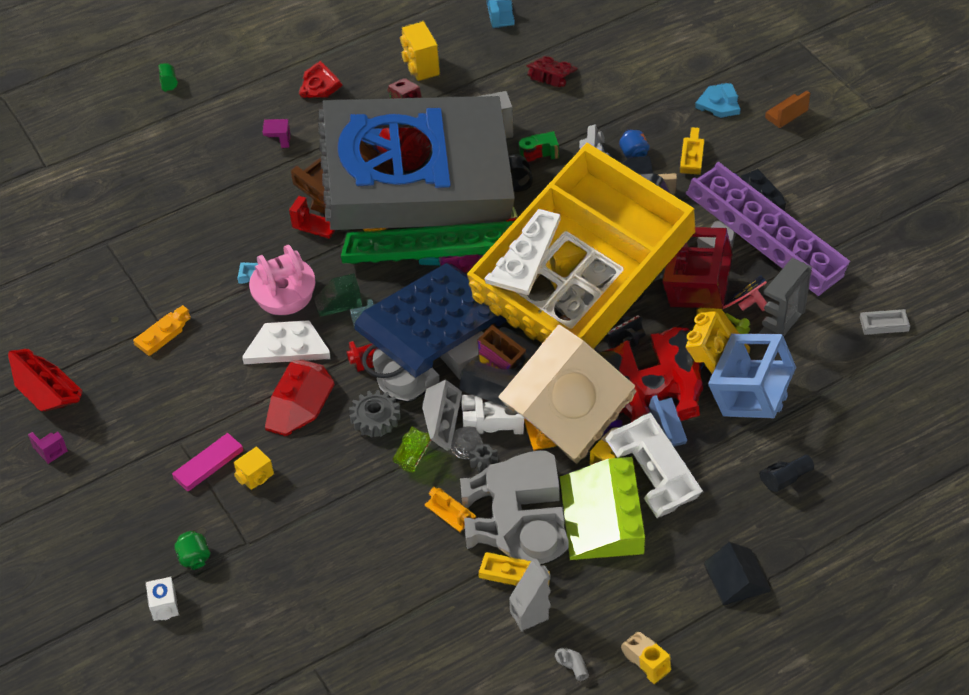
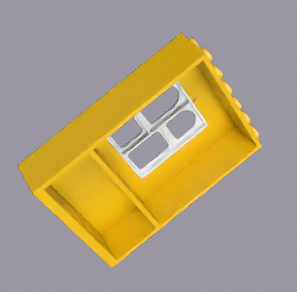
M586 143L467 273L469 286L473 294L472 297L477 303L488 305L495 315H501L506 318L507 322L514 328H521L532 340L537 339L543 344L560 324L594 349L695 233L694 208L591 144ZM538 209L560 214L561 217L538 274L545 276L558 287L550 297L543 301H534L525 294L485 283V277L488 273H492L496 263L501 257L503 258L510 249L509 246L520 237L523 228ZM566 241H570L585 250L587 255L564 278L546 267V263ZM594 260H600L616 271L612 279L601 289L581 277L582 273ZM572 285L579 286L594 297L583 312L573 320H562L555 315L554 307Z

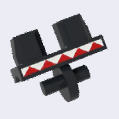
M636 315L632 318L626 316L621 319L619 325L614 328L612 327L604 337L609 349L615 348L625 341H629L631 347L639 345V339L646 335L642 326V316Z

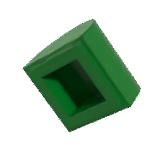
M160 64L159 79L163 91L173 90L177 86L175 69L171 64Z

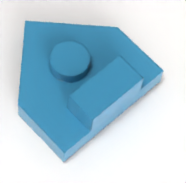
M732 83L709 86L695 103L696 109L708 110L720 118L740 114V107L737 103L738 96Z

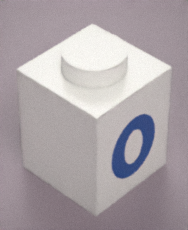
M171 577L146 582L149 608L153 620H167L178 616L176 592Z

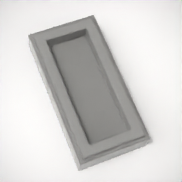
M905 309L860 313L864 335L907 332L910 329Z

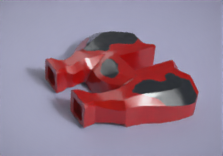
M674 327L662 333H652V347L659 365L638 371L629 341H625L615 348L597 352L635 385L634 389L637 392L634 394L633 399L620 411V413L624 412L631 419V422L650 413V409L647 406H649L652 396L656 395L659 401L668 396L677 398L680 401L676 407V413L680 421L700 416L698 401L703 390L700 376L702 362L696 363L685 347L688 342L687 334L690 332L689 329Z

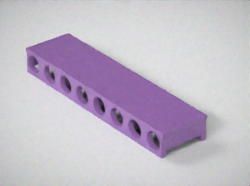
M717 162L715 167L697 179L694 177L691 180L686 195L782 269L791 258L811 266L812 272L809 289L817 296L821 295L845 276L844 273L850 263L846 257L720 162Z

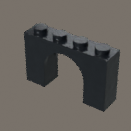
M502 326L499 330L526 350L517 368L498 369L471 360L461 371L460 390L507 407L500 400L499 395L540 348L542 343L537 339H530L523 333Z

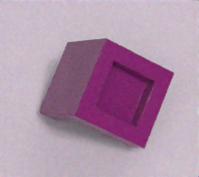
M264 119L263 136L279 137L281 148H289L291 137L289 120Z
M33 432L28 434L32 447L48 464L68 451L64 439L59 432L55 434L49 433L40 440Z

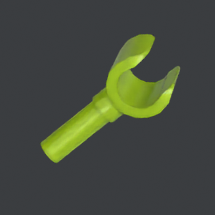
M726 313V316L736 325L735 328L740 334H748L750 322L747 318L739 320Z

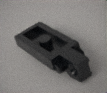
M759 169L740 176L743 181L785 211L786 202L784 196Z

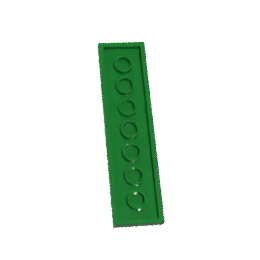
M514 221L347 233L341 253L342 263L357 264L359 262L376 263L386 260H419L430 257L484 255Z

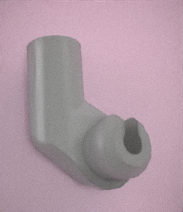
M564 648L556 651L555 659L559 664L573 669L578 681H583L589 677L581 654Z

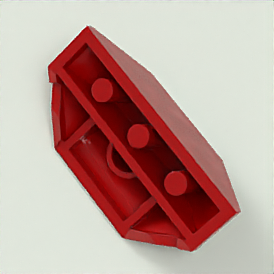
M30 349L9 351L8 357L14 385L37 409L48 411L79 402L83 390L56 365L43 357L34 355V352Z
M306 360L290 362L271 396L265 424L266 431L288 436L292 431L302 428L317 418L335 385L323 365Z

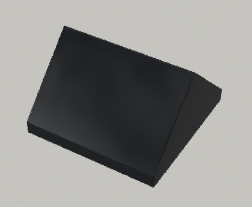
M728 542L704 562L707 573L723 606L765 594L771 590L750 548Z

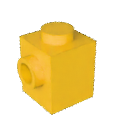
M257 446L234 461L236 470L234 475L241 485L245 484L251 490L258 485H262L269 477L274 475L271 460Z

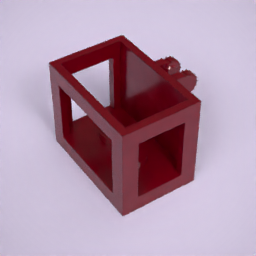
M695 227V233L691 237L716 238L714 248L688 247L686 242L666 265L663 284L670 307L723 309L733 256L727 228Z

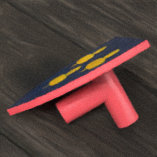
M762 275L753 280L732 296L724 304L723 309L747 297L738 304L742 311L755 302L764 311V306L767 302L758 289L767 283Z

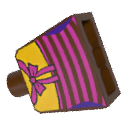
M493 325L477 339L479 361L494 368H517L526 353L523 347Z

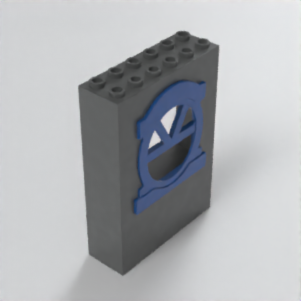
M500 96L323 100V109H319L318 132L320 135V152L322 153V183L325 190V221H330V230L450 226L506 222L511 218L515 198ZM389 128L390 140L369 131L371 129ZM398 128H417L431 142L432 156L430 161L422 169L414 173L403 175ZM363 139L389 151L365 162L360 154V142ZM392 158L394 175L384 174L373 169Z

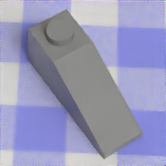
M444 380L426 389L422 408L430 440L448 451L451 449L462 391L447 380Z

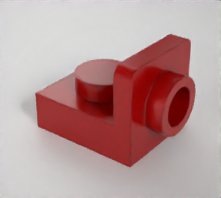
M353 341L349 342L350 351H347L349 363L355 365L357 372L365 370L362 362L363 354L372 343L356 348ZM378 348L373 349L366 358V364L369 368L374 367L373 354Z

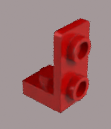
M298 196L289 209L292 228L331 238L335 230H330V221H325V217L309 213L307 199Z

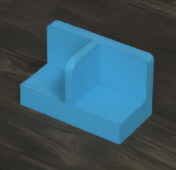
M487 0L492 28L514 25L511 0Z

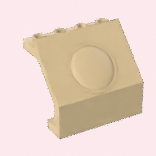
M559 324L499 395V398L509 409L522 415L554 442L571 461L578 464L587 455L592 445L602 437L611 422L617 419L625 405L631 402L637 391L634 389L635 385L585 341Z

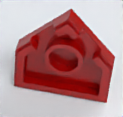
M319 61L305 71L303 76L304 82L300 87L299 95L301 98L328 97L343 85Z

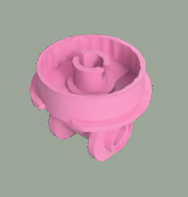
M290 245L284 246V255L266 261L263 255L257 256L258 265L255 266V271L251 275L249 287L252 297L258 302L260 307L266 312L275 315H289L303 309L311 300L315 288V275L311 267L302 261L298 251H293Z

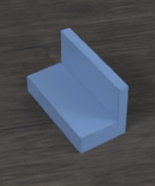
M657 395L652 396L649 404L650 413L673 447L686 444L687 438L681 421L677 416L673 399L669 398L659 401Z

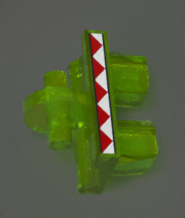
M411 427L409 432L403 436V442L394 455L393 462L401 465L403 470L414 472L432 440H430L429 433H424L415 427Z

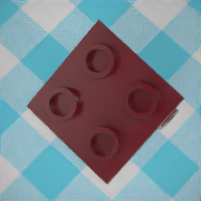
M543 56L527 65L528 68H531L528 70L527 76L532 80L541 81L542 83L546 81V84L560 88L566 84L564 77L578 68L571 66L572 64L569 62H557L552 57Z

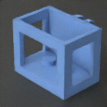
M731 334L708 383L723 416L775 418L776 413L782 410V401L787 399V388L796 369L783 334ZM744 344H769L762 360H751ZM777 352H779L782 361L774 360Z

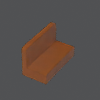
M805 91L799 96L792 95L768 110L765 118L778 128H781L808 111L810 92Z

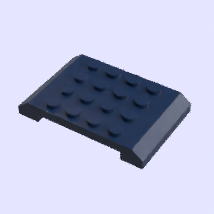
M445 263L364 310L355 322V330L416 378L431 369L433 361L493 323L500 326L507 322V320L501 315H495L488 305L477 303L472 297L473 294L469 286L467 274L455 265Z

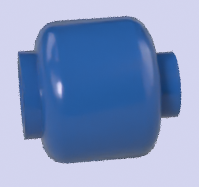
M639 130L624 132L619 141L620 148L627 159L629 157L646 156L649 150V143L644 134Z

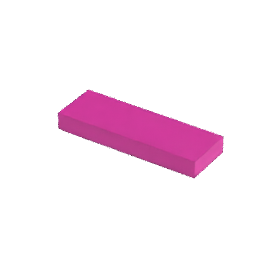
M227 433L173 472V479L189 492L244 451L243 446Z

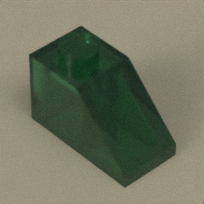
M354 273L333 278L314 298L319 317L362 307L360 288Z

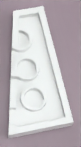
M538 209L523 228L520 237L512 242L506 255L503 258L501 257L496 263L492 273H488L485 277V283L529 295L561 220L560 214Z

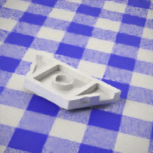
M310 321L265 323L243 355L244 364L330 359L329 349Z

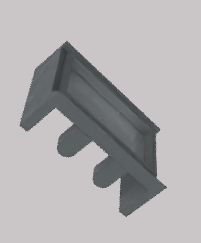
M791 258L764 290L765 295L780 303L777 305L769 301L764 306L765 311L773 316L772 318L766 317L762 321L764 327L758 334H783L784 337L799 317L805 313L812 272L811 266Z

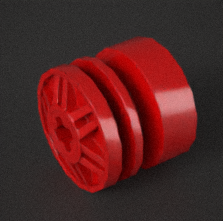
M383 128L379 136L390 140L389 128ZM398 128L402 168L406 171L415 170L427 159L432 147L431 142L417 128ZM377 145L380 154L389 151Z

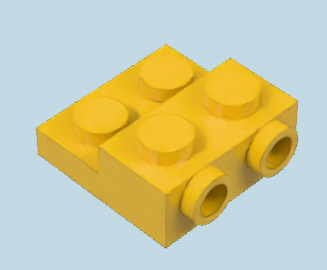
M716 311L703 312L695 317L694 321L696 324L694 329L687 334L688 342L685 346L696 363L704 362L711 374H713L731 336V333Z

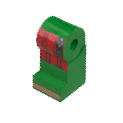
M554 131L525 137L519 142L520 155L525 157L527 161H533L536 158L550 156L551 160L559 158V144Z

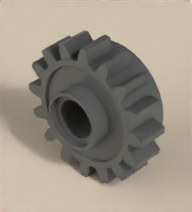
M377 390L375 394L367 391V396L365 397L360 394L359 401L353 400V407L349 408L350 422L354 425L355 431H361V435L381 437L391 433L393 427L398 426L397 420H401L400 405L396 403V398H389L388 392L380 395V390Z

